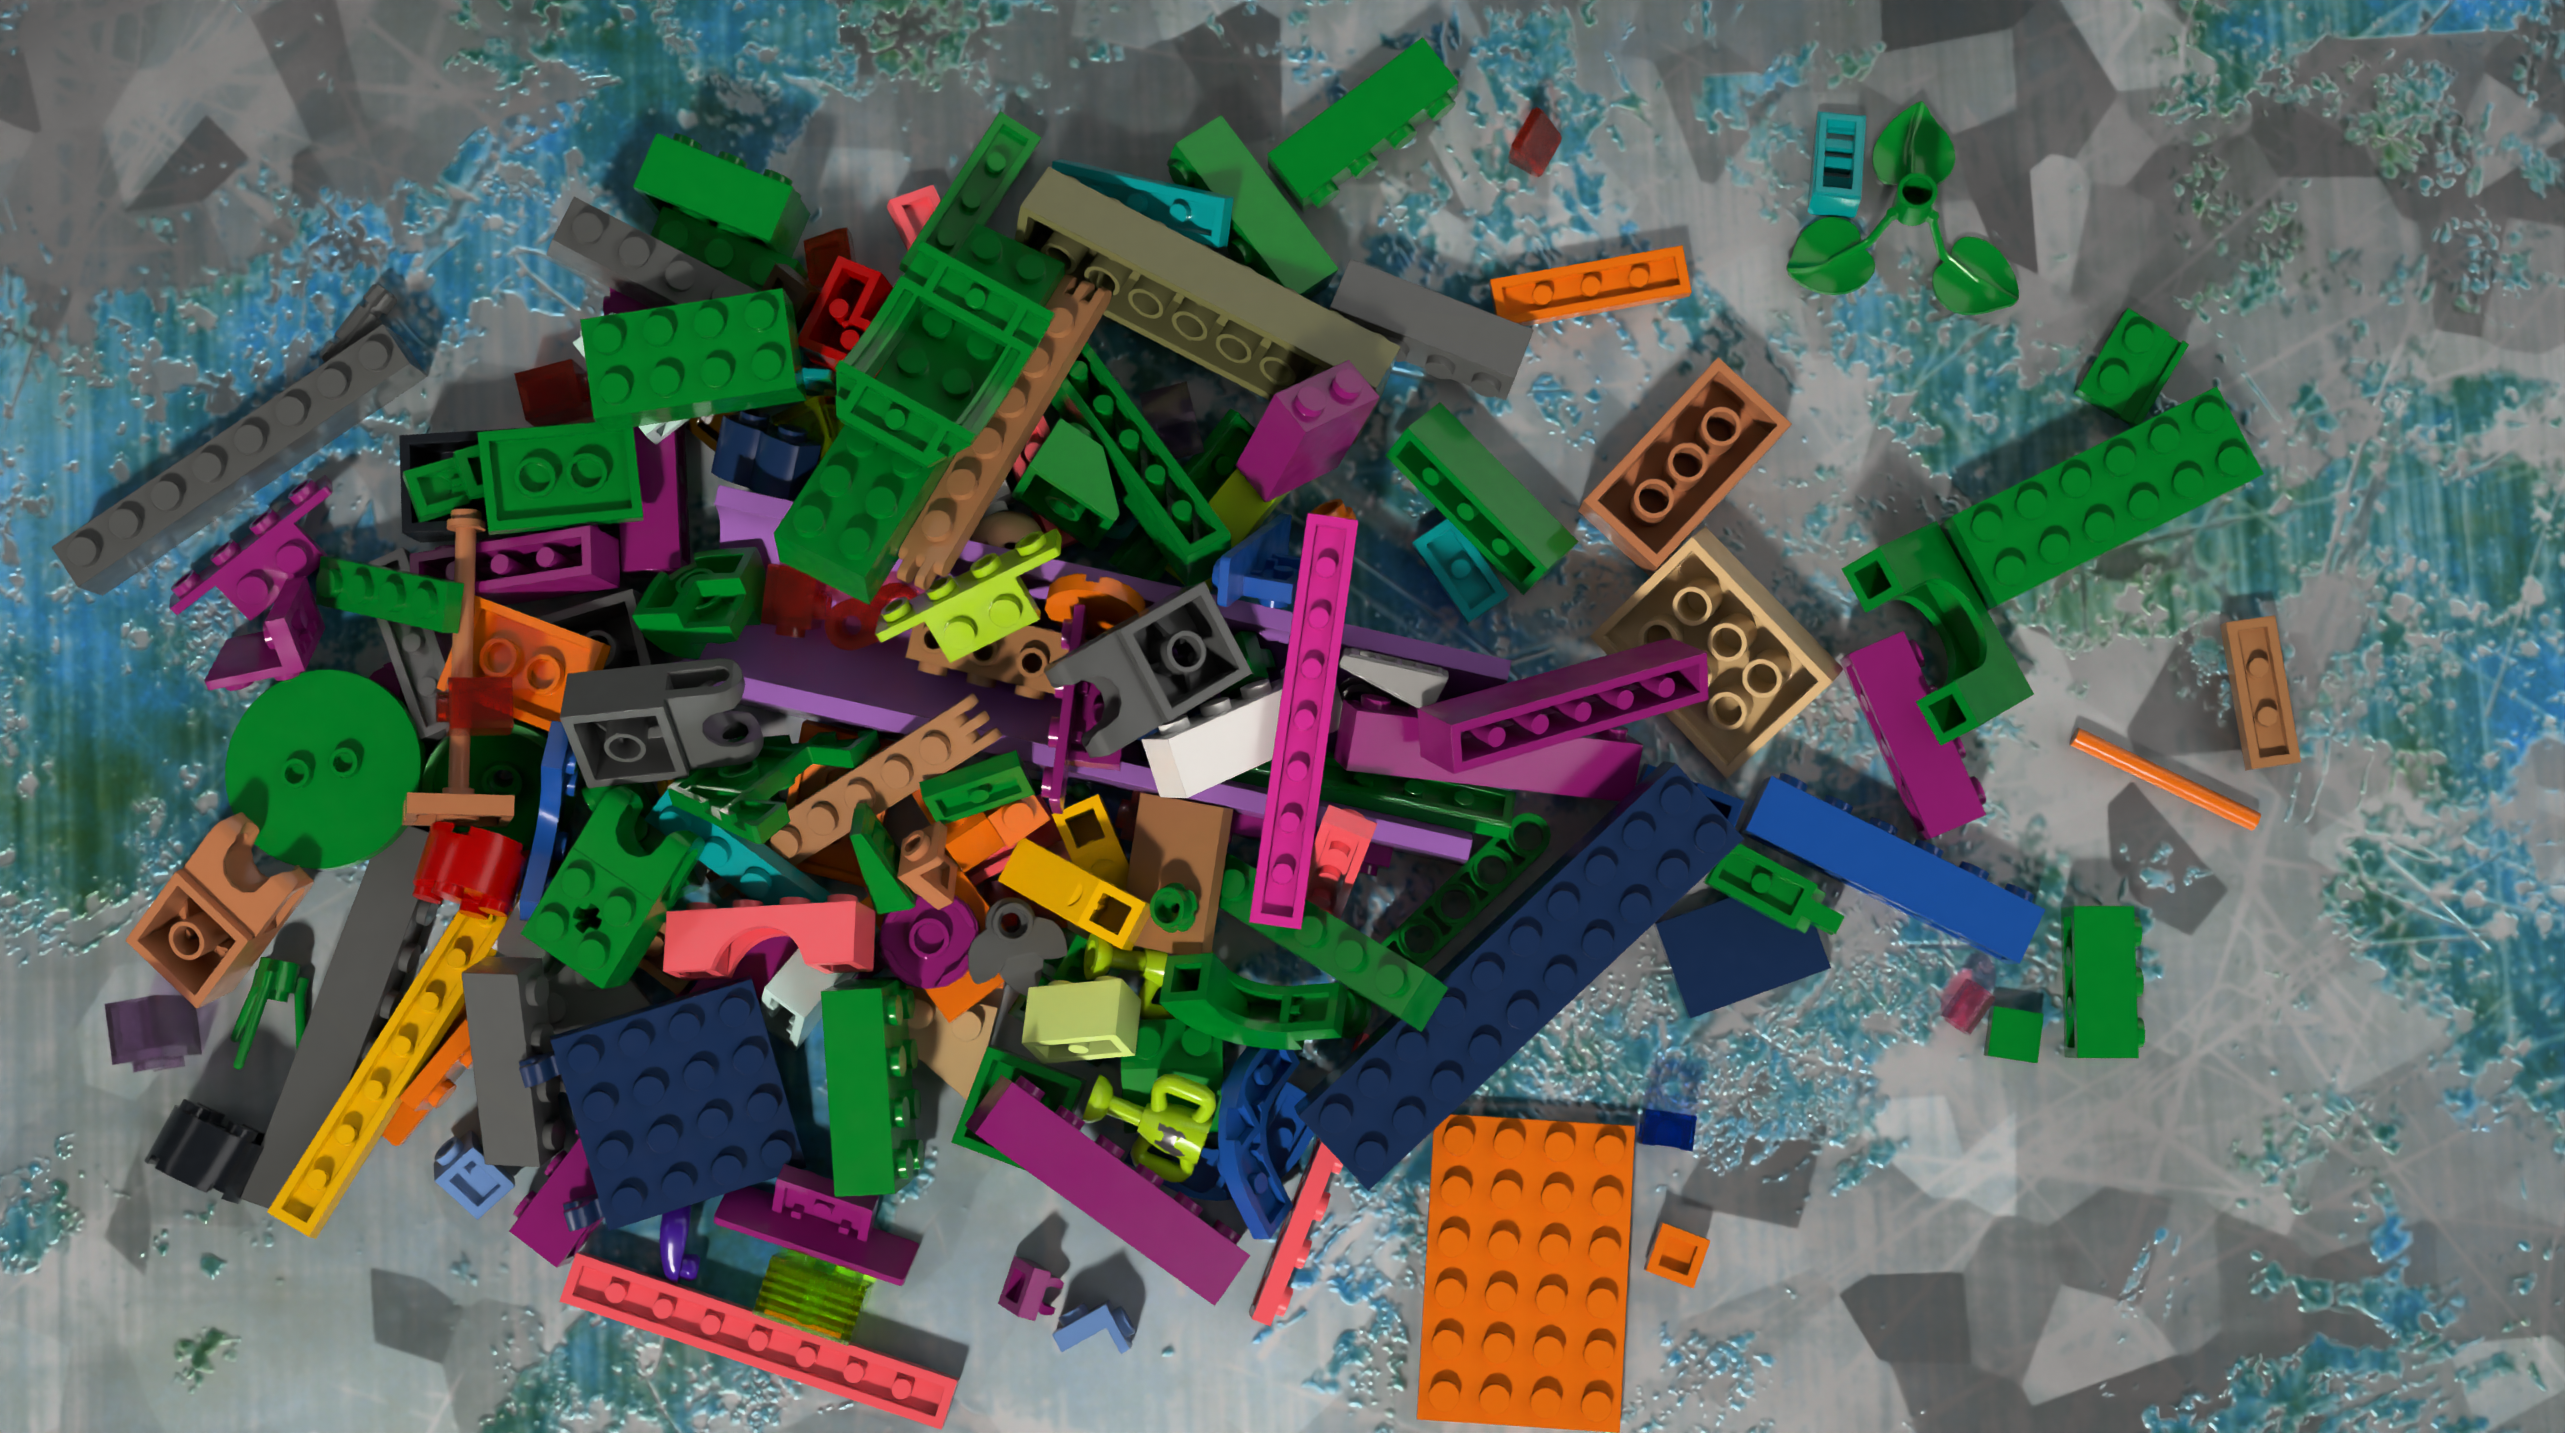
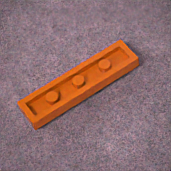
M1683 245L1490 279L1489 283L1495 315L1523 326L1690 297L1692 293Z

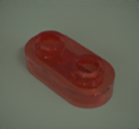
M895 582L881 586L870 605L854 597L833 606L826 616V635L834 646L846 651L862 649L880 642L875 631L881 610L896 598L907 597L910 600L920 595L916 588L907 583ZM852 615L861 621V630L856 635L851 634L846 628V621Z

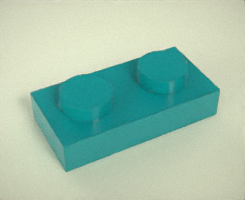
M1448 519L1412 542L1413 548L1467 625L1509 597L1508 592L1477 548Z

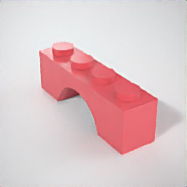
M849 894L828 895L827 902L811 903L810 899L803 897L780 898L779 905L764 906V903L761 901L748 899L733 901L732 908H717V905L706 902L686 904V910L667 911L663 972L685 981L731 979L739 962L752 947L766 939L779 936L791 937L800 949L805 964L825 974L873 971L876 911L859 903L857 896Z

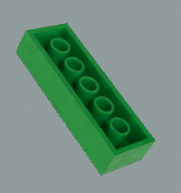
M2216 386L1951 516L1939 526L1985 608L1989 611L2246 485L2264 473Z

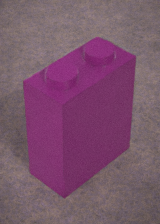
M1350 360L1274 394L1235 466L1265 503L1338 468L1380 397Z

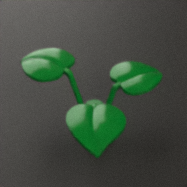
M1922 101L1910 106L1895 117L1884 129L1875 144L1872 154V166L1877 178L1886 185L1898 186L1892 207L1887 210L1886 215L1866 239L1861 241L1857 227L1845 219L1828 217L1817 220L1802 232L1786 266L1788 275L1808 290L1826 295L1848 294L1863 287L1873 276L1875 262L1865 249L1871 247L1892 221L1897 219L1900 223L1907 226H1917L1926 221L1929 223L1937 256L1944 262L1936 268L1932 277L1933 291L1944 307L1961 315H1979L2011 307L2019 299V289L2015 274L2006 258L1994 245L1980 238L1964 237L1954 244L1950 254L1945 249L1938 223L1939 213L1933 210L1938 194L1937 186L1950 176L1954 168L1955 150L1948 134L1936 122Z

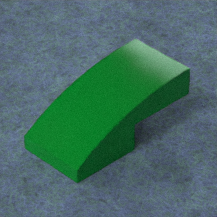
M479 444L454 451L452 458L403 471V479L419 523L450 514L451 510L465 509L485 501Z

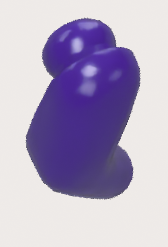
M692 1205L664 1213L661 1217L659 1239L661 1261L665 1276L673 1283H677L678 1278L685 1279L686 1281H693L697 1278L700 1257L697 1254L684 1253L690 1228Z

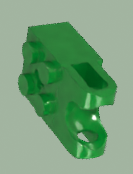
M624 785L608 791L601 799L520 933L602 990L628 983L665 922L667 911H671L678 899L675 897L705 847V842L701 836L691 830H680L669 834L653 853L646 852L637 842L635 832L639 814L643 808L642 799Z

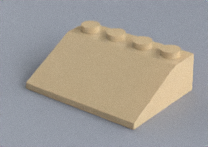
M1706 526L1692 536L1590 636L1607 655L1667 638H1673L1707 652L1709 700L1668 711L1664 714L1726 779L1823 692L1844 669Z

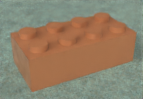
M1718 357L1585 498L1578 512L1651 577L1784 435L1792 423Z

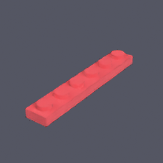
M1364 1032L1358 1035L1351 1053L1370 1035ZM1318 1137L1292 1200L1293 1207L1284 1220L1249 1310L1251 1319L1270 1327L1275 1315L1283 1317L1290 1303L1293 1288L1288 1287L1287 1284L1293 1268L1302 1269L1308 1257L1312 1241L1306 1239V1235L1312 1220L1320 1222L1328 1206L1331 1194L1325 1192L1324 1189L1331 1172L1338 1175L1343 1167L1340 1160Z

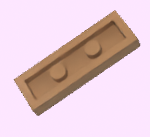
M2275 615L2221 624L2220 629L2245 771L2300 763V752Z

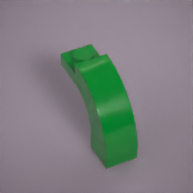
M1214 953L1167 956L1159 1003L1182 1023L1224 1041L1265 1049L1303 1050L1304 1040L1342 1038L1348 991L1340 982L1297 986H1276L1258 983L1243 978L1229 970Z

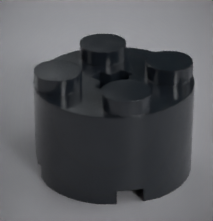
M183 1099L180 1106H174L144 1161L147 1164L156 1165L155 1169L206 1193L215 1189L224 1193L221 1199L240 1204L244 1188L264 1147L261 1146L265 1133L249 1125H240L233 1121H229L226 1126L222 1124L226 1116L224 1113L200 1102L196 1104Z

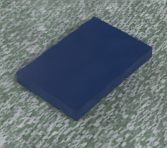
M1731 897L1654 924L1688 1018L1702 1015L1831 968L1816 927L1810 925L1806 934L1796 929L1791 930Z

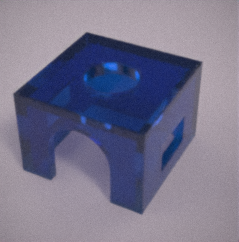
M1641 1107L1636 1142L1643 1145H1661L1680 1148L1679 1150L1693 1151L1697 1116Z

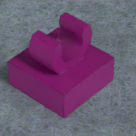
M1014 1255L998 1304L1017 1317L1035 1321L1038 1312L1042 1315H1052L1055 1312L1056 1308L1042 1301L1046 1288L1052 1286L1062 1289L1064 1283L1052 1275V1272L1034 1261Z

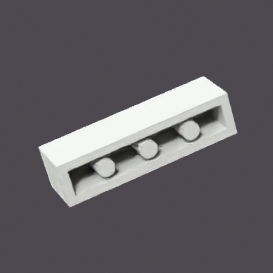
M1285 668L1280 671L1282 678L1270 683L1269 679L1249 683L1240 688L1241 696L1229 700V697H1221L1205 702L1199 706L1200 714L1189 719L1187 715H1180L1172 721L1158 727L1159 732L1141 739L1160 797L1189 798L1272 760ZM1335 684L1329 734L1339 728L1343 705L1337 684Z

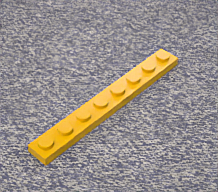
M524 879L522 880V884L517 896L515 906L517 905L520 899ZM513 911L509 912L508 917L490 914L488 920L472 918L460 912L456 913L267 1213L308 1237L314 1239L318 1237L403 1102L399 1097L423 1070L464 1005L462 972L487 956H495L497 951L492 946Z

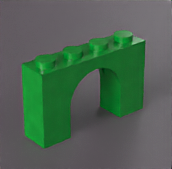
M1937 521L1879 546L1842 568L1844 575L1866 613L1892 600L1906 601L1918 608L1938 632L1947 655L1948 676L1941 688L1917 700L1916 703L1940 746L1975 729L2034 695Z

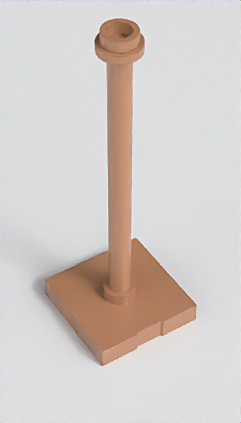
M454 509L451 510V519L447 520V530L456 532L454 581L464 583L459 632L452 635L448 787L442 788V793L407 792L403 803L402 825L431 826L433 822L443 821L455 823L454 827L506 828L514 817L515 795L474 794L475 789L469 788L476 533L486 530V522L482 520V512L479 510Z

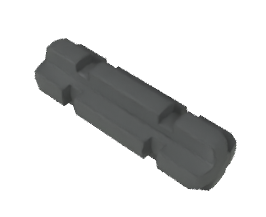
M372 285L362 297L366 300L362 306L357 304L334 335L338 338L334 343L329 340L321 350L319 357L322 361L327 362L376 329L382 323L379 319L382 313L388 315L397 303L396 297L381 285Z

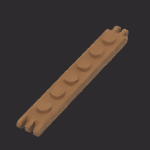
M1069 274L1063 276L1045 306L1046 309L1055 313V317L1025 369L974 443L956 453L903 541L898 553L899 559L903 560L897 571V578L899 580L910 583L915 577V586L928 590L937 575L946 577L950 573L1108 307L1112 297L1111 290L1099 287L1094 294L1095 286L1093 283L1083 280L1077 287V277Z
M974 693L862 762L856 768L851 769L788 809L791 821L763 844L790 864L796 866L850 832L856 804L867 802L874 814L878 815L920 789L919 782L946 773L991 745L1003 735L997 727L988 730L982 736L976 730L991 718L985 710L971 719L967 717L965 712L971 710L979 702ZM713 870L705 874L710 883L721 877ZM729 882L716 891L721 899L726 898L735 891H737L741 898L746 897L744 893Z

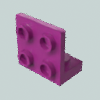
M306 576L291 578L285 581L271 611L263 623V631L231 637L225 641L204 680L208 690L225 687L228 691H236L246 688L258 680L273 677L277 681L289 680L306 670L326 628Z

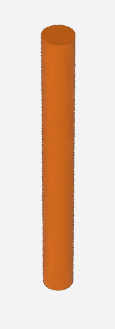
M2079 727L2072 735L2069 743L2070 746L2248 830L2253 831L2260 821L2261 813Z

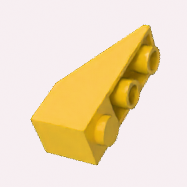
M1097 794L1065 808L1063 814L1053 813L1052 816L1072 863L1126 890L1130 862L1103 798Z
M1025 837L1015 846L998 879L999 882L1073 924L1127 951H1132L1150 916V903Z

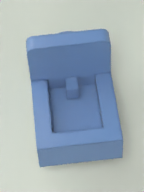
M1108 1299L1091 1310H1088L1086 1304L1082 1303L1058 1317L1062 1326L1057 1328L1052 1334L1062 1353L1107 1328L1119 1352L1122 1354L1131 1349L1133 1343L1129 1336L1136 1332L1124 1308L1120 1306L1114 1309Z

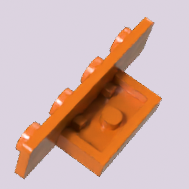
M465 1003L423 1070L399 1097L403 1102L382 1134L392 1145H402L433 1108H439L450 1098L457 1087L454 1083L466 1069L473 1068Z

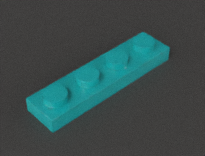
M1064 159L1052 161V168L1056 171L1076 178L1080 183L1109 198L1119 200L1125 206L1152 220L1162 222L1168 228L1195 242L1217 248L1228 246L1233 196Z
M668 789L644 819L666 836L680 830H691L701 836L705 842V847L698 860L750 899L763 902L764 906L779 905L780 898L803 897L810 899L811 903L827 902L828 895H832L765 844H755L673 806Z

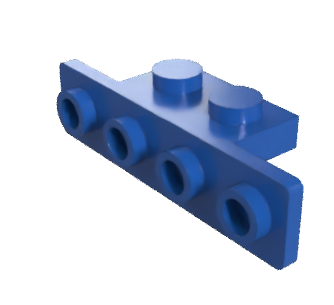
M1279 514L1223 554L1221 559H1217L1212 573V587L1218 590V606L1228 607L1241 596L1258 598L1260 605L1270 608H1284L1295 601L1301 557L1288 555L1291 514Z

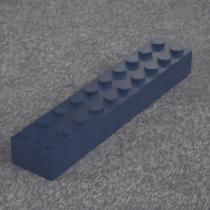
M1663 761L1433 976L1446 985L1448 990L1422 1032L1396 1016L1391 1015L1294 1106L1298 1117L1369 1191L1745 838L1676 763Z

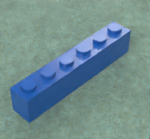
M1781 773L1779 778L1770 776L1763 780L1739 830L1740 834L2006 964L2021 963L2046 910L2032 903L2035 897L2032 893L2009 883L2003 889L1987 881L1989 876L1987 871L1968 862L1961 861L1958 867L1942 859L1944 851L1928 842L1916 839L1913 845L1896 837L1898 829L1883 820L1871 817L1869 822L1855 817L1851 815L1853 807L1838 798L1826 795L1824 800L1814 797L1806 793L1808 785L1793 776Z

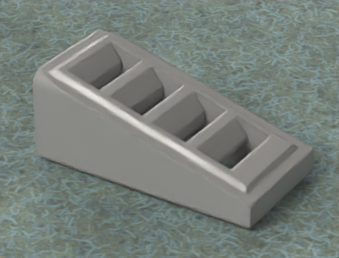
M1344 647L1339 658L1340 668L1416 708L1434 704L1449 678L1448 671L1441 667L1355 648Z

